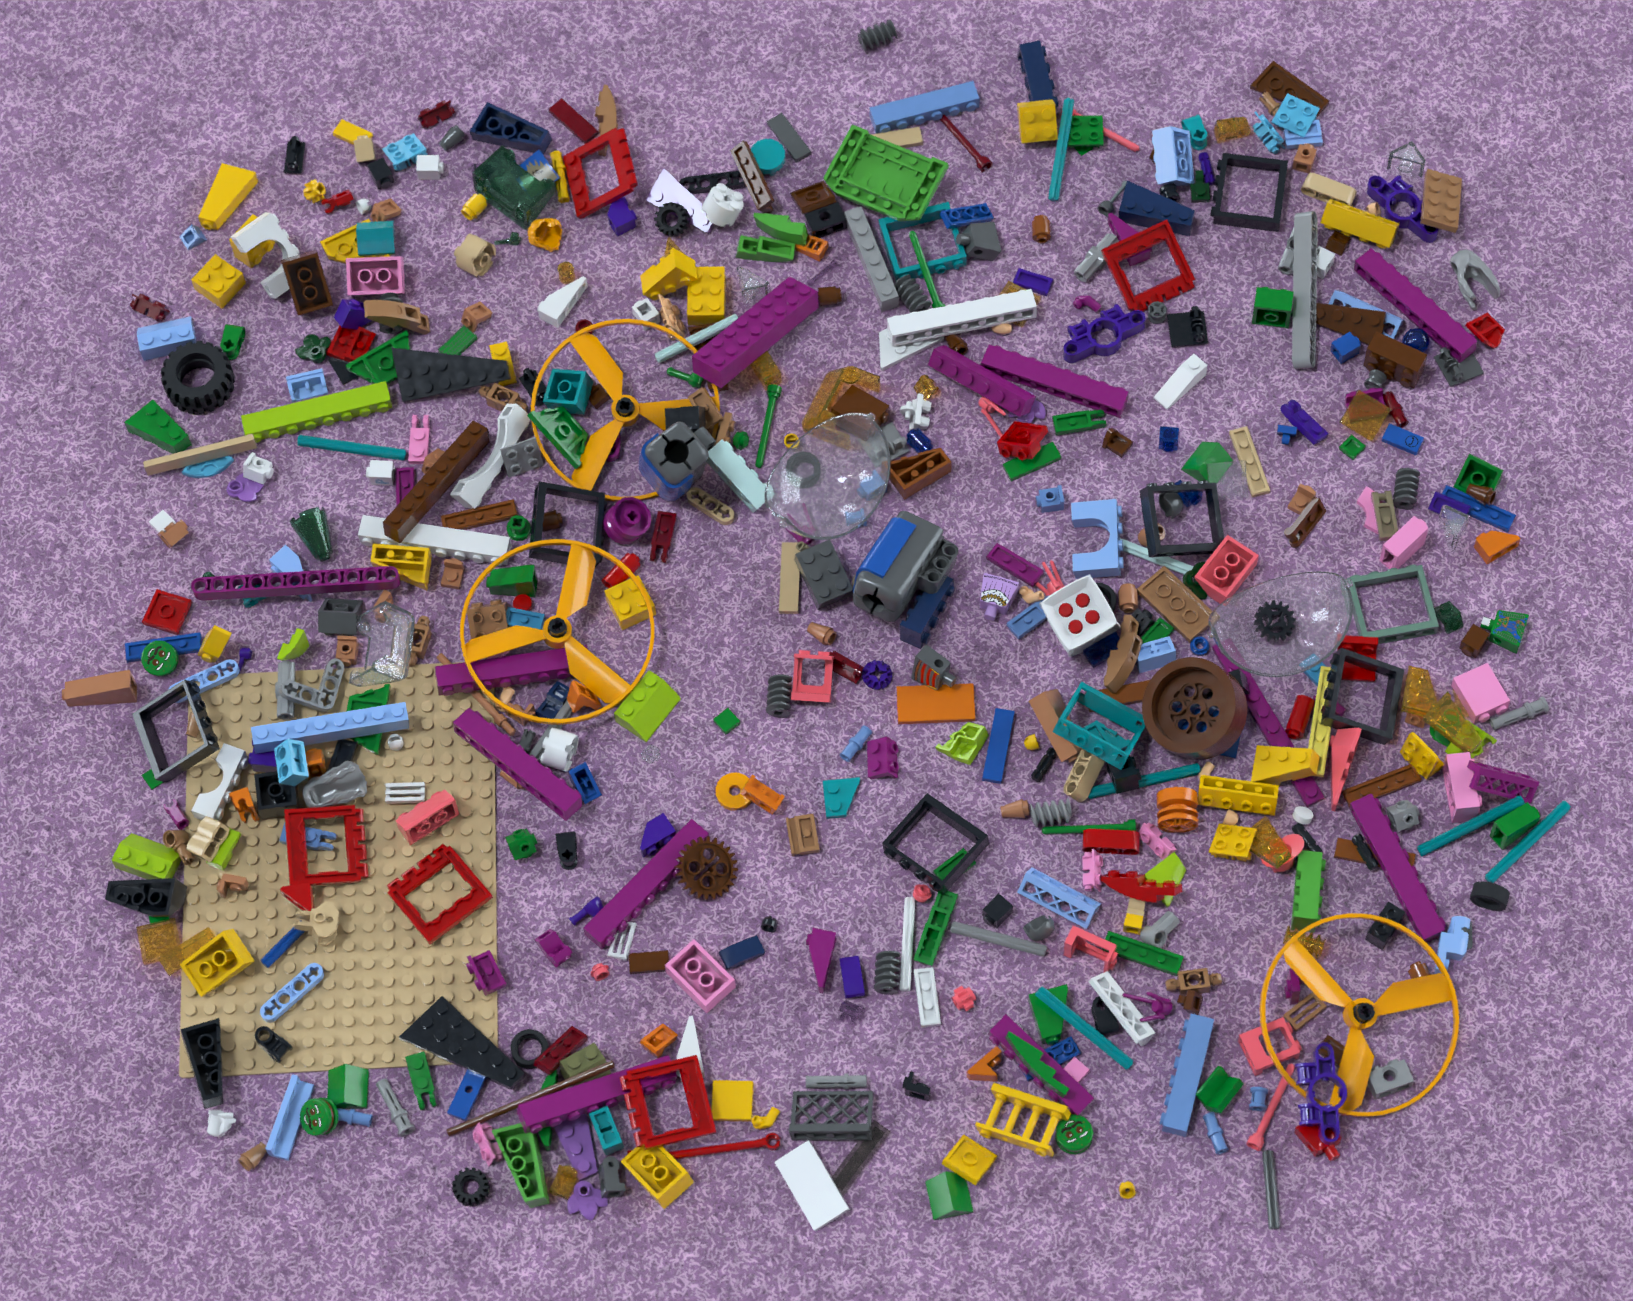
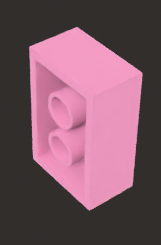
M402 256L346 258L347 295H382L390 292L405 294L404 261Z
M1470 752L1446 754L1442 767L1452 823L1467 822L1477 817V814H1480L1482 797L1478 795L1477 790L1469 787L1474 772L1467 768L1470 760L1475 761L1474 758L1471 759Z
M695 939L665 965L666 973L706 1013L712 1010L736 988L735 979Z

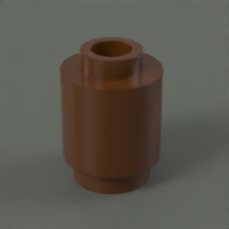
M840 287L818 288L819 306L836 305L838 302H842Z
M557 510L544 512L542 532L560 528V524H563L561 513H557Z

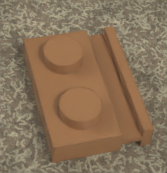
M814 814L794 816V818L787 817L786 825L792 857L798 854L805 855L820 852Z

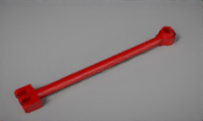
M769 1133L765 1138L670 1151L669 1153L674 1159L759 1147L776 1150L780 1147L781 1142L779 1141V1135ZM771 1140L776 1141V1144L774 1146H771L769 1144Z

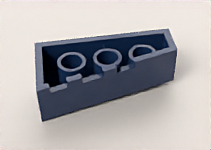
M1040 40L1019 44L1017 58L1021 64V73L1026 74L1024 81L1026 90L1030 91L1028 94L1029 101L1053 99L1056 109L1059 106L1058 98L1053 95L1052 90L1055 87L1053 79H1050L1048 74L1051 71L1049 62L1046 63L1044 57L1046 56L1045 46L1041 45Z
M489 102L485 104L469 130L472 139L475 141L533 153L540 149L544 154L552 141L548 130Z
M1127 180L1119 209V218L1127 224L1146 228L1168 220L1173 233L1190 236L1195 210Z
M947 576L937 593L929 594L921 591L923 594L917 595L913 605L914 609L910 608L906 614V620H902L900 623L901 641L919 649L922 648L923 644L929 642L931 637L930 631L932 628H936L939 618H937L939 613L945 611L947 606L946 600L948 596L952 597L955 591L953 578Z

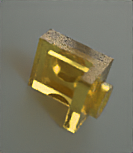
M559 1165L549 1193L568 1200L577 1182L578 1172L569 1165Z

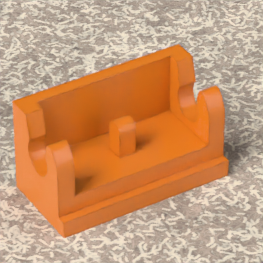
M751 775L740 794L768 813L773 814L785 796L778 794L757 780L756 776Z
M248 787L229 793L242 822L246 823V818L244 817L246 813H251L255 822L260 820Z

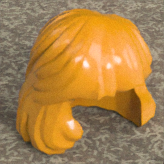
M553 218L534 220L527 231L530 244L544 248L549 252L558 250L562 237L560 221Z

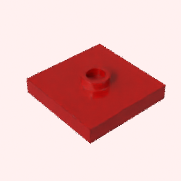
M156 589L142 623L143 625L178 635L193 602L191 599Z

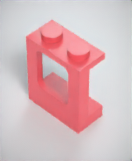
M799 650V654H794L791 700L831 702L834 656H829L830 652L818 651V655H812L809 650ZM803 659H823L825 661V676L822 686L802 684Z
M1073 925L1064 942V956L1071 958L1075 949H1078L1104 961L1103 973L1109 972V970H1114L1117 963V945ZM1087 941L1090 942V943H1092V944H1094V945H1096V946H1099V947H1101V948H1103V949H1105V950H1107V951H1109V952H1106V951L1101 950V949H1099V948H1097V947H1095V946H1093V945H1090L1089 943H1087Z
M1284 1017L1267 1023L1268 1032L1278 1028L1281 1029L1289 1046V1049L1276 1053L1280 1063L1293 1057L1295 1060L1298 1059L1301 1046L1298 1040H1294L1292 1036L1293 1030L1290 1023L1285 1022ZM1261 1026L1240 1034L1238 1042L1255 1076L1261 1074L1264 1069L1274 1065L1271 1057L1266 1055L1260 1043L1259 1036L1262 1035Z

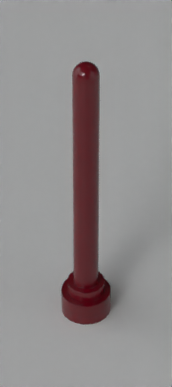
M942 115L940 121L976 160L977 168L981 172L986 171L983 169L984 167L989 169L992 166V161L988 157L981 156L947 116Z

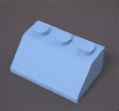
M1173 126L1153 130L1152 144L1154 145L1157 184L1163 186L1174 183L1176 186L1195 184L1190 132Z
M192 317L137 328V339L143 360L168 356L171 351L175 352L177 350L176 347L180 345L183 347L187 342L196 343Z

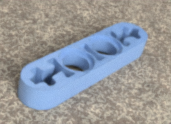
M229 659L185 680L200 682L199 693L201 694L237 677L240 670L237 662ZM231 666L233 671L229 672L227 667ZM211 673L218 675L215 681L207 679ZM179 681V682H177V683L171 685L169 689H171L172 687H174L175 685H177V684L180 683L181 681ZM187 695L179 701H177L176 703H180L187 700Z
M318 963L309 964L263 1004L260 1009V1015L263 1020L268 1023L276 1021L315 987L324 977L321 965ZM311 971H317L318 975H312ZM304 976H306L307 979L309 978L310 983L307 982ZM297 982H304L305 987L303 990L297 991L294 989ZM283 995L290 996V1000L286 1004L279 1002L280 997ZM276 1002L278 1007L281 1009L278 1010L277 1007L275 1008L274 1003ZM266 1010L272 1011L273 1015H267Z

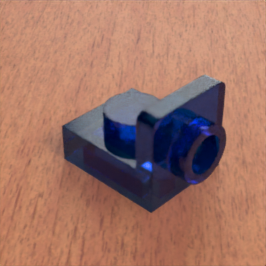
M1160 426L1158 449H1162L1165 452L1177 451L1179 428Z
M1181 479L1174 484L1180 485L1182 483ZM1203 491L1193 493L1180 492L1178 494L1181 496L1183 504L1188 508L1191 505H1197L1202 500Z

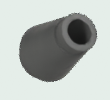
M455 125L450 127L439 142V145L447 151L463 141V137L466 135Z

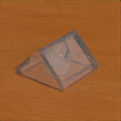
M1413 141L1390 151L1386 174L1400 175L1403 178L1422 181L1426 160Z
M740 266L736 268L743 308L754 306L770 293V283Z
M1442 505L1438 524L1450 554H1454L1466 533L1470 516L1448 505Z

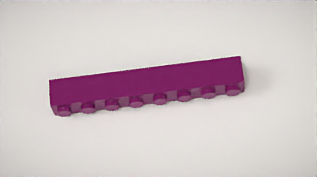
M1370 248L1355 260L1354 271L1441 348L1446 347L1449 349L1450 355L1458 363H1461L1476 350L1477 340L1475 336L1464 330L1459 322H1455L1445 310L1440 309L1433 299L1424 295L1422 290L1417 286L1415 287L1405 275H1401L1394 265L1383 259L1379 252H1375Z
M989 344L981 361V366L1006 380L1094 410H1104V413L1121 418L1128 401L1129 391L1122 387H1114L1104 381H1096L1089 376L1078 375L1069 369H1061L1051 363H1043L1036 358H1028L1018 352L1004 350L997 345Z
M565 648L483 659L470 663L478 679L487 690L496 687L507 688L511 685H527L530 682H546L551 679L572 677L569 671ZM465 662L435 666V678L439 696H450L454 693H470L475 690H481L470 675Z
M468 708L453 721L454 732L562 819L567 821L582 807V796L576 789H571L567 786L564 779L557 778L550 768L542 766L535 756L528 755L521 745L513 743L506 733L502 734L498 731L492 722L488 723L484 720L478 711L474 712L471 708Z
M1371 793L1351 802L1349 810L1376 856L1384 875L1416 934L1426 943L1439 938L1441 932H1445V921L1442 917H1438L1434 901L1429 900L1427 897V888L1423 882H1419L1417 878L1418 872L1414 865H1410L1407 851L1400 847V839L1396 832H1392L1388 816L1383 815L1380 810L1382 809L1378 798L1374 799Z
M691 819L583 927L585 936L601 950L605 946L611 945L615 939L614 935L617 932L622 933L628 927L627 922H630L633 918L636 919L641 914L642 908L646 904L650 905L654 901L655 895L659 891H664L673 877H678L675 874L680 871L674 868V866L679 865L680 862L675 859L682 857L679 853L680 850L686 851L684 845L688 844L691 846L690 841L694 839L697 842L698 837H702L704 841L705 837L709 836V833Z
M669 1055L519 1104L517 1114L525 1134L529 1132L537 1133L547 1126H558L562 1121L568 1119L570 1121L576 1120L583 1114H589L606 1106L608 1108L616 1106L619 1102L625 1101L624 1094L631 1092L630 1090L622 1091L619 1077L625 1076L626 1071L671 1061ZM672 1072L640 1080L644 1095H651L661 1088H671L676 1083L677 1074Z

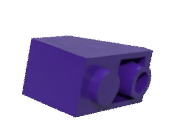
M625 197L611 203L607 214L608 223L617 237L636 228L637 216L633 210H629Z
M342 299L334 315V319L341 327L357 330L359 326L362 327L372 321L365 318L364 302H359L355 299Z
M664 813L646 823L640 846L643 857L654 855L660 847L666 845L676 835L675 829Z

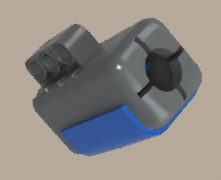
M676 422L660 435L659 433L655 434L643 445L638 463L639 471L663 500L668 502L675 501L689 491L691 486L703 476L709 456L708 451L714 447L715 439L704 426L693 433L684 422Z
M900 511L897 517L891 518L856 572L853 586L854 605L887 622L897 621L917 589L929 594L939 591L956 563L958 547L944 539L943 530L939 526L910 512Z

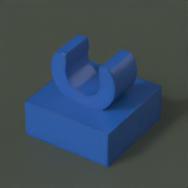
M1278 425L1277 434L1282 435L1281 444L1289 445L1290 436L1296 437L1297 427Z

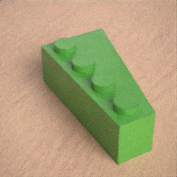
M1302 850L1297 856L1291 930L1301 931L1321 919V915H1318V908L1322 906V896H1319L1320 890H1323L1324 878H1321V871L1325 870L1326 860L1322 859L1323 852ZM1316 927L1310 929V930L1307 931V932H1313V933H1315V928H1316Z
M521 1123L491 1130L525 1203L530 1208L550 1204L537 1133L529 1132L525 1134Z

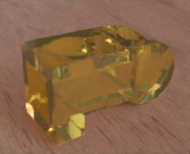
M1246 117L1216 120L1213 129L1218 144L1225 142L1227 139L1246 137L1251 133Z

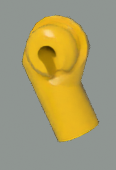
M771 1107L766 1116L760 1117L756 1115L752 1118L751 1123L756 1129L769 1128L775 1122L780 1111L775 1107Z

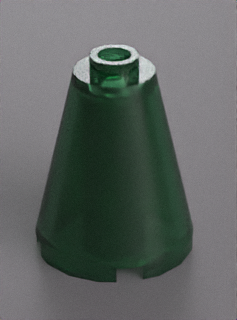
M319 507L311 508L299 513L300 517L296 520L293 517L290 520L291 527L313 557L321 562L330 559L333 549L325 508L322 507L321 510Z

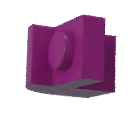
M548 929L534 939L540 950L555 968L572 957L571 953L573 952L569 946L563 944L557 933L552 929Z

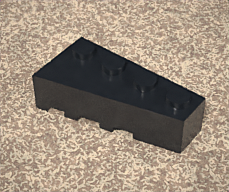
M220 1018L181 1029L182 1040L203 1108L208 1109L224 1104Z

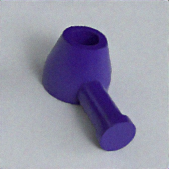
M599 896L592 899L582 910L569 918L574 926L588 914L594 917L604 907Z

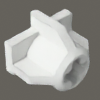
M209 1110L207 1132L215 1137L224 1136L231 1128L232 1123L236 1121L233 1118V1113Z

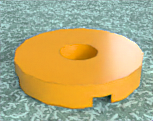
M738 772L724 775L715 787L716 798L719 804L731 811L746 808L752 801L740 793L733 796L729 791L736 787L741 792L749 778Z

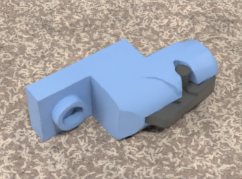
M1453 916L1447 933L1441 932L1437 955L1447 971L1449 959L1460 961L1467 950L1473 946L1472 922L1467 917ZM1435 965L1434 974L1441 973L1438 966Z

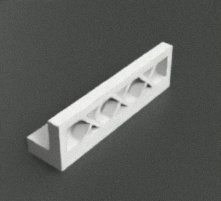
M1106 971L1089 980L1091 986L1136 1044L1139 1043L1141 1046L1147 1044L1155 1034L1154 1030L1147 1021L1140 1022V1018L1144 1017L1129 998L1122 996L1123 990L1110 973Z

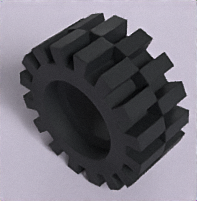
M668 202V204L664 203L662 207H658L659 212H655L657 218L654 217V221H657L655 225L659 228L660 232L669 236H678L679 233H684V229L687 230L688 227L686 225L690 223L688 221L690 216L687 214L688 211L684 206ZM671 212H675L678 216V222L674 226H669L666 222V217Z
M472 1167V1170H469V1168H465L464 1172L460 1170L459 1175H455V1180H452L454 1196L464 1206L469 1205L473 1207L474 1204L478 1206L480 1205L479 1202H484L486 1200L485 1197L489 1195L490 1186L488 1179L479 1169L477 1171L476 1168ZM474 1180L478 1183V1190L474 1194H467L463 1191V1186L467 1181Z

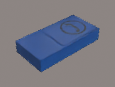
M1389 423L1381 441L1417 455L1424 437Z

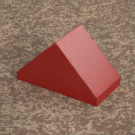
M310 883L282 886L280 888L282 896L300 910L311 911L312 908L314 909L313 889Z

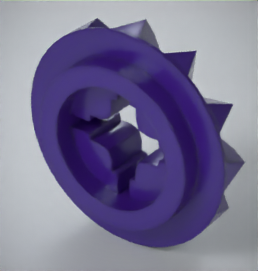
M873 660L868 662L863 668L862 679L869 688L880 690L886 688L891 683L893 672L890 669V665L884 663L883 660ZM876 668L879 673H882L879 681L876 675H872L875 673Z

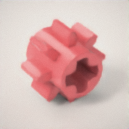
M961 985L954 990L955 996L951 998L958 1010L964 1008L967 1012L974 1007L973 1001L976 1000V997L969 987L965 989Z

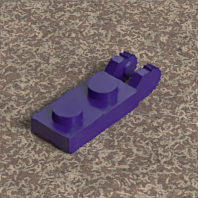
M1290 400L1288 404L1281 405L1280 411L1313 445L1327 438L1329 433L1301 408L1300 403Z

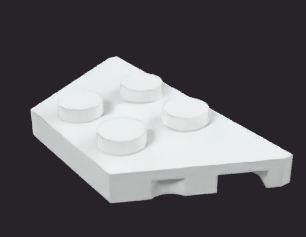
M885 329L879 332L881 371L944 341V336L892 347L888 330Z

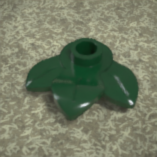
M308 334L303 340L304 345L296 348L295 353L301 359H309L313 363H321L326 357V350L330 347L331 341L328 336L319 339L315 334Z
M1198 562L1192 570L1185 573L1183 584L1192 589V592L1199 599L1204 600L1207 599V594L1194 577L1205 562Z

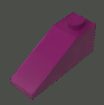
M1113 213L1108 214L1107 223L1119 241L1138 233V231ZM1152 247L1127 258L1129 266L1149 260Z
M813 928L812 933L807 935L806 945L809 946V954L819 993H824L837 937L836 932Z

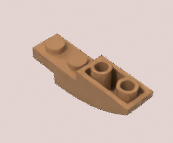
M605 84L603 90L599 92L598 101L600 104L595 109L600 136L614 128L618 129L614 98L608 85ZM608 145L598 151L600 156H606Z
M386 300L364 301L365 318L391 328L399 325L423 335L430 332L428 316L421 314L419 307Z
M1124 615L1123 622L1121 623L1120 640L1117 642L1118 650H1111L1110 656L1107 659L1108 667L1104 676V686L1111 693H1116L1127 680L1141 650L1143 640L1137 635L1139 622L1132 615Z

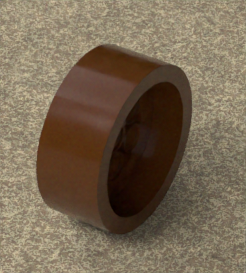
M1185 657L1166 664L1152 677L1144 692L1142 714L1149 734L1162 747L1186 759L1206 760L1227 751L1240 737L1247 719V701L1241 685L1229 672L1209 660L1198 657ZM1191 689H1194L1195 692L1193 696L1189 697V691ZM1213 691V696L1207 699V694ZM1182 704V710L1177 712V706ZM1200 706V712L1195 715V709ZM1219 709V714L1213 717V712ZM1188 721V728L1183 730V724ZM1207 724V729L1201 732V727Z

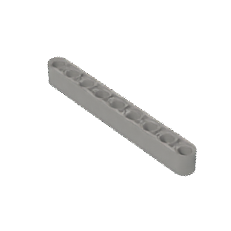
M1315 211L1296 213L1294 216L1292 363L1296 370L1313 368L1316 363L1318 219Z

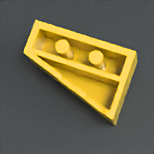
M672 248L666 258L662 256L660 263L652 265L640 275L643 295L652 300H659L658 294L665 296L697 280L695 260Z
M373 543L370 560L373 567L393 566L398 570L400 580L426 591L428 590L432 554L429 548Z
M1257 745L1251 782L1277 785L1283 781L1317 775L1319 755L1313 749Z

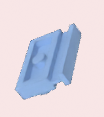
M1319 120L1312 122L1304 138L1283 128L1286 149H1295L1299 147V144L1304 145L1305 143L1311 144L1314 147L1323 145Z

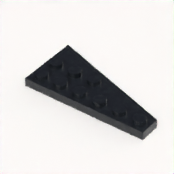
M392 348L402 402L511 380L508 361Z

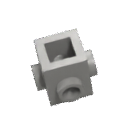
M1408 800L1398 801L1395 805L1386 808L1391 826L1397 832L1411 829L1414 825L1419 824V810L1416 805H1413Z

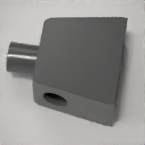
M995 222L970 224L962 234L958 233L956 236V243L965 246L968 256L994 261L1002 252Z

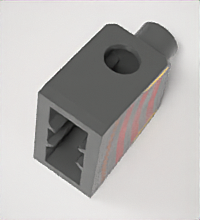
M927 644L915 656L911 679L934 690H938L943 684L952 687L957 677L949 673L950 661Z

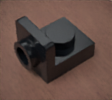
M1137 608L1132 614L1139 622L1137 635L1141 637L1149 625L1155 623V620L1152 618L1153 614L1145 608L1143 610Z
M910 1071L909 1077L905 1076L902 1088H905V1095L929 1101L931 1088L920 1082L914 1084V1072Z

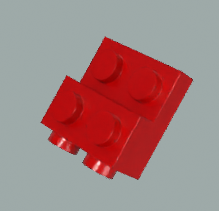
M1014 421L997 441L999 454L1005 458L1014 456L1020 460L1033 459L1041 449L1040 441L1048 433L1047 426Z

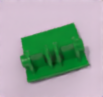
M1103 115L1072 116L1067 147L1081 146L1083 148V146H1087L1089 148L1090 146L1100 148V146L1104 145Z

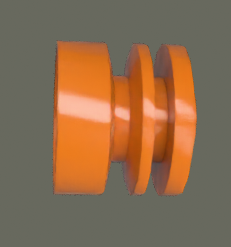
M1170 787L1157 792V809L1159 810L1157 812V827L1160 830L1170 833H1184L1195 830L1198 827V811L1196 810L1198 807V796L1195 790L1186 787Z

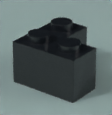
M705 407L665 408L666 429L676 422H684L693 433L702 426L706 428Z

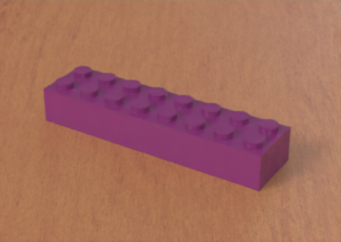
M789 276L692 355L693 373L722 388L819 308L818 291Z

